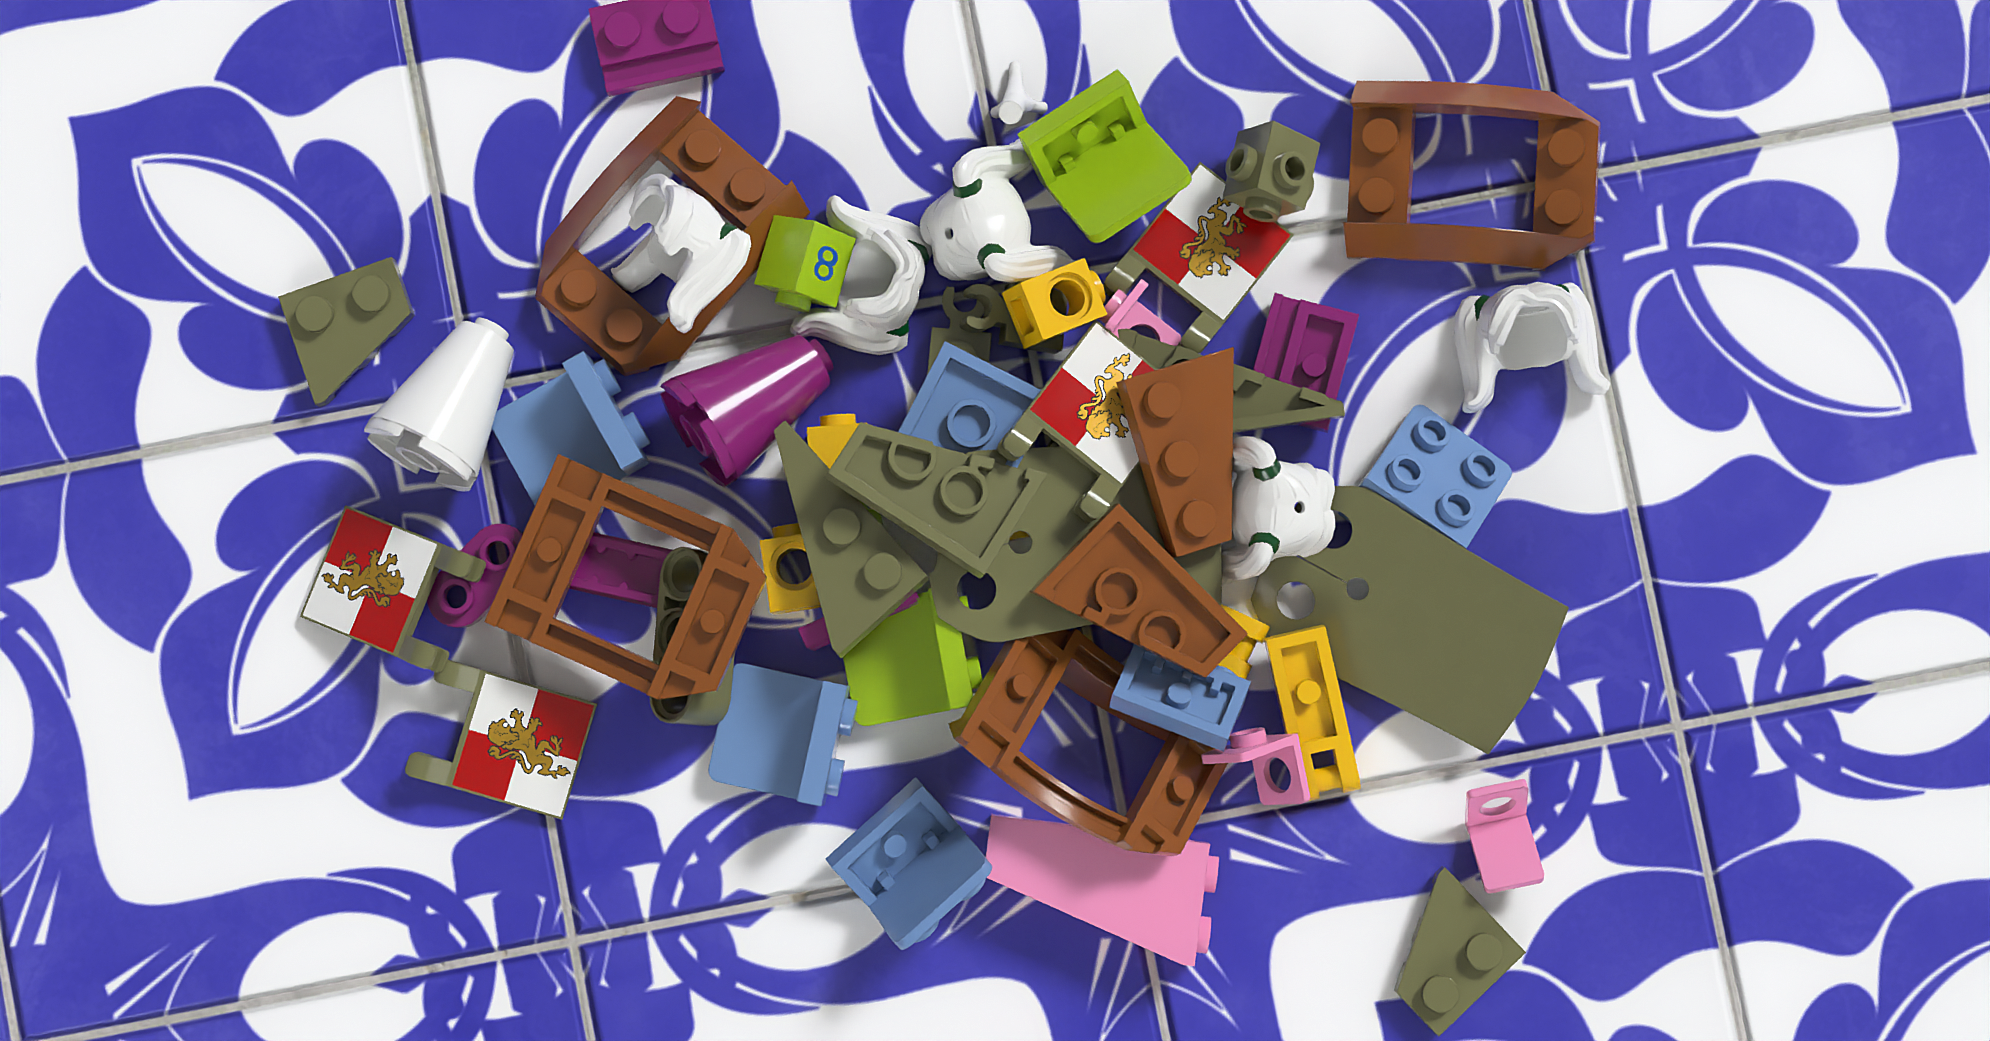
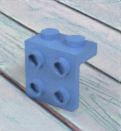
M582 351L562 363L566 370L565 373L496 412L492 429L534 505L538 501L558 454L618 480H622L650 464L642 448L651 442L634 412L624 416L618 407L613 395L620 392L621 389L604 359L594 364L593 360Z
M1415 405L1358 487H1365L1379 494L1424 524L1462 547L1467 548L1510 480L1512 470L1507 463L1428 407ZM1342 512L1337 513L1350 522L1348 517L1345 516Z
M743 663L736 664L733 668L731 701L727 714L718 723L708 768L709 776L719 783L797 799L798 802L824 806L827 794L838 796L845 766V760L835 758L840 735L851 736L857 712L858 701L848 699L850 686Z
M916 777L825 858L831 868L870 908L890 939L901 950L907 949L913 943L921 942L929 937L937 928L939 920L960 901L968 900L978 893L984 885L985 879L992 871L991 863L963 828Z

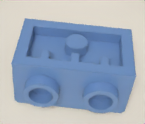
M1134 644L1112 694L1109 708L1224 752L1236 720H1238L1251 681L1238 677L1228 668L1219 665L1207 677H1200Z

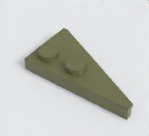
M784 421L774 430L830 642L835 653L842 658L922 587L929 578L858 499L824 478L830 470L828 466L794 429Z

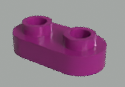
M500 523L481 529L460 550L485 560L486 566L479 582L474 583L441 570L437 574L427 599L432 615L442 624L456 628L470 627L478 623L491 608L523 532L513 526ZM504 542L509 548V557L503 564L495 565L489 558L490 548L496 543ZM460 585L467 593V600L463 606L454 609L448 604L447 594L452 587Z

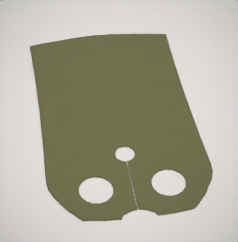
M1061 446L1029 448L1018 466L1019 469L1025 470L1030 468L1048 473V475L1004 544L1006 545L1002 546L986 572L992 577L996 585V596L989 606L980 610L964 606L959 600L957 585L961 577L969 571L941 553L937 554V563L934 571L929 574L934 604L938 617L958 631L988 642H1003L1093 625V623L1029 592L1101 518L1099 517L1091 523H1086L1074 513L1073 506L1098 476ZM979 450L966 453L968 455L976 453L994 458V462L1006 464L1007 459L999 454L997 450ZM1139 464L1103 515L1114 504L1119 503L1165 549L1142 468ZM1024 531L1030 535L1032 545L1028 552L1023 554L1015 553L1010 545L1007 544L1013 533ZM1221 543L1173 558L1219 605L1222 604Z
M1335 486L1331 510L1342 512L1352 524L1350 540L1340 548L1331 549L1326 547L1319 553L1308 557L1300 555L1283 556L1272 560L1266 570L1259 575L1250 599L1259 621L1270 627L1267 633L1269 637L1324 625L1337 678L1393 704L1489 754L1522 710L1537 686L1549 661L1569 607L1475 555L1379 494L1365 487ZM1299 502L1294 508L1297 513H1300L1302 510ZM1361 578L1367 582L1369 592L1364 599L1356 600L1348 595L1346 588L1347 583L1351 579ZM1289 582L1303 583L1314 594V609L1309 616L1303 619L1294 620L1288 618L1278 607V592L1283 585Z

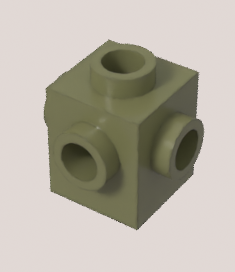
M1274 120L1238 131L1234 149L1226 162L1227 180L1222 198L1243 207V212L1246 216L1263 222H1275L1281 216L1305 210L1307 201L1314 189L1313 173L1320 143Z

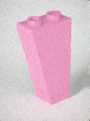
M991 814L986 858L992 865V871L987 877L988 879L1187 966H1195L1196 952L1207 954L1211 917L1201 916L1204 892L1215 893L1219 857L1209 856L1210 844L1202 841L1188 840L1182 853L1176 856L1127 851L1096 838L1070 824Z

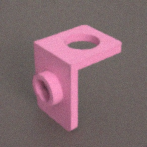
M1142 279L1128 296L1118 289L1105 305L1107 315L1099 318L1105 324V327L1118 338V329H1132L1136 326H1144L1156 334L1158 341L1177 346L1181 341V335L1137 301L1149 285Z
M1265 728L1241 730L1230 735V744L1226 745L1224 752L1215 749L1201 754L1203 764L1238 763L1252 760L1259 798L1263 805L1303 804L1310 800L1298 733L1266 735ZM1274 757L1281 759L1290 771L1291 783L1287 790L1278 788L1270 776V762Z
M1525 779L1480 787L1466 792L1465 825L1483 887L1487 893L1530 886L1544 881V870L1526 815L1528 786ZM1496 798H1512L1507 803L1498 807H1482L1486 802Z

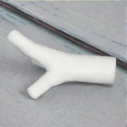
M1013 61L1009 65V81L1001 103L990 111L993 118L1000 117L1007 124L1017 123L1023 113L1035 112L1044 114L1048 109L1045 102L1031 99L1025 93L1022 84L1021 64L1017 61Z

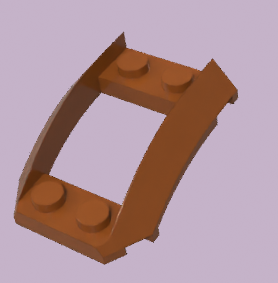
M1356 81L1350 104L1353 107L1348 211L1347 222H1343L1348 259L1395 258V260L1501 265L1530 268L1533 271H1545V268L1572 253L1574 255L1595 243L1601 123L1550 91L1461 82ZM1416 113L1483 115L1538 121L1533 232L1476 226L1410 223Z
M676 96L609 164L545 242L535 299L623 376L649 371L651 366L675 360L680 362L708 325L758 270L773 216L779 215L807 219L810 214L793 181L791 180L787 185L783 184L699 111L701 101ZM657 160L698 195L710 202L715 210L731 224L750 235L751 248L746 264L733 281L701 310L694 320L692 329L686 333L678 331L671 323L670 317L661 324L578 251L615 205Z
M558 454L484 622L609 676L658 700L717 691L722 684L765 585L767 576L733 528ZM604 508L709 552L660 664L556 618Z
M1075 628L1071 631L1065 629L1006 641L962 717L948 723L953 739L1020 794L1070 825L1127 851L1167 856L1181 854L1228 763L1203 764L1201 754L1215 750V748L1109 708L1112 694L1125 666L1100 649L1078 629ZM1059 681L1079 696L1131 726L1165 741L1125 817L1071 789L1019 751Z

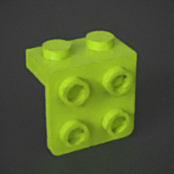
M1118 69L1017 134L1039 181L1093 243L1105 241L1186 188L1192 181L1188 167L1147 123L1129 81Z
M931 588L928 589V592L918 593L920 598L918 600L919 604L886 618L843 656L848 686H850V697L852 700L858 701L855 716L858 724L872 726L966 708L973 698V693H976L983 679L978 655L966 657L962 638L963 632L958 631L938 617ZM967 595L960 596L959 600L964 606L969 608Z

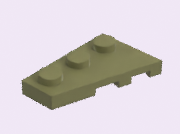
M860 422L824 478L980 579L989 569L1048 473L1030 468L1025 470L994 462V458L976 453L971 455L935 446L932 441Z

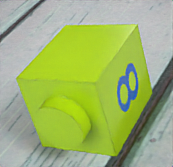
M774 215L754 284L777 293L774 303L792 310L809 313L811 304L836 308L856 238L817 221Z

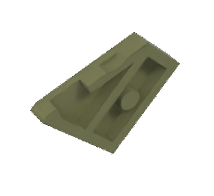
M393 257L278 296L314 403L319 407L329 404L336 397L334 393L359 368L362 370L379 353L380 346L389 337L396 336L415 316L400 270Z
M1443 866L1435 872L1432 880L1433 887L1422 918L1418 920L1411 940L1412 946L1406 962L1402 965L1394 988L1399 997L1438 1037L1526 953Z

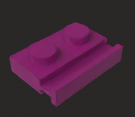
M625 0L588 9L600 65L604 75L605 88L609 97L725 71L710 0Z
M1274 292L1253 370L1265 374L1266 377L1299 388L1305 387L1337 400L1359 314L1302 299H1292ZM1331 419L1295 425L1328 433Z

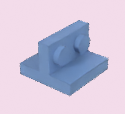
M945 341L898 432L932 441L935 446L964 454L979 450H997L998 443L1040 392V389ZM1023 456L1014 462L1007 460L1005 465L1018 468Z

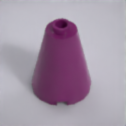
M796 335L672 377L661 384L660 387L665 391L660 395L668 416L686 447L689 448L694 445L703 456H708L699 465L716 484L725 488L736 481L776 441L774 430L782 422L786 421L791 426L830 386L828 372L833 370V363L824 347L816 339L808 342L801 335Z

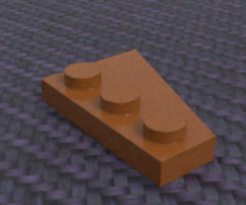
M1234 347L1116 382L1164 546L1173 558L1232 540Z
M1119 503L1114 504L1029 591L1200 677H1207L1248 634Z

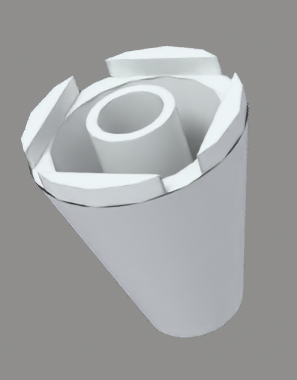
M480 317L476 319L475 323L469 321L460 322L369 419L364 428V432L370 433L367 438L369 442L387 457L415 474H418L420 468L434 473L440 472L434 483L457 491H470L479 474L514 353V349L506 341L509 337L507 331L496 323Z

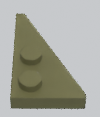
M1127 328L1118 329L1119 339L1157 369L1203 356L1196 351L1178 345L1173 346L1140 335L1138 332ZM1234 364L1233 433L1344 418L1345 416L1344 405L1341 401L1329 398L1323 393L1305 387L1299 388L1266 377L1263 373Z

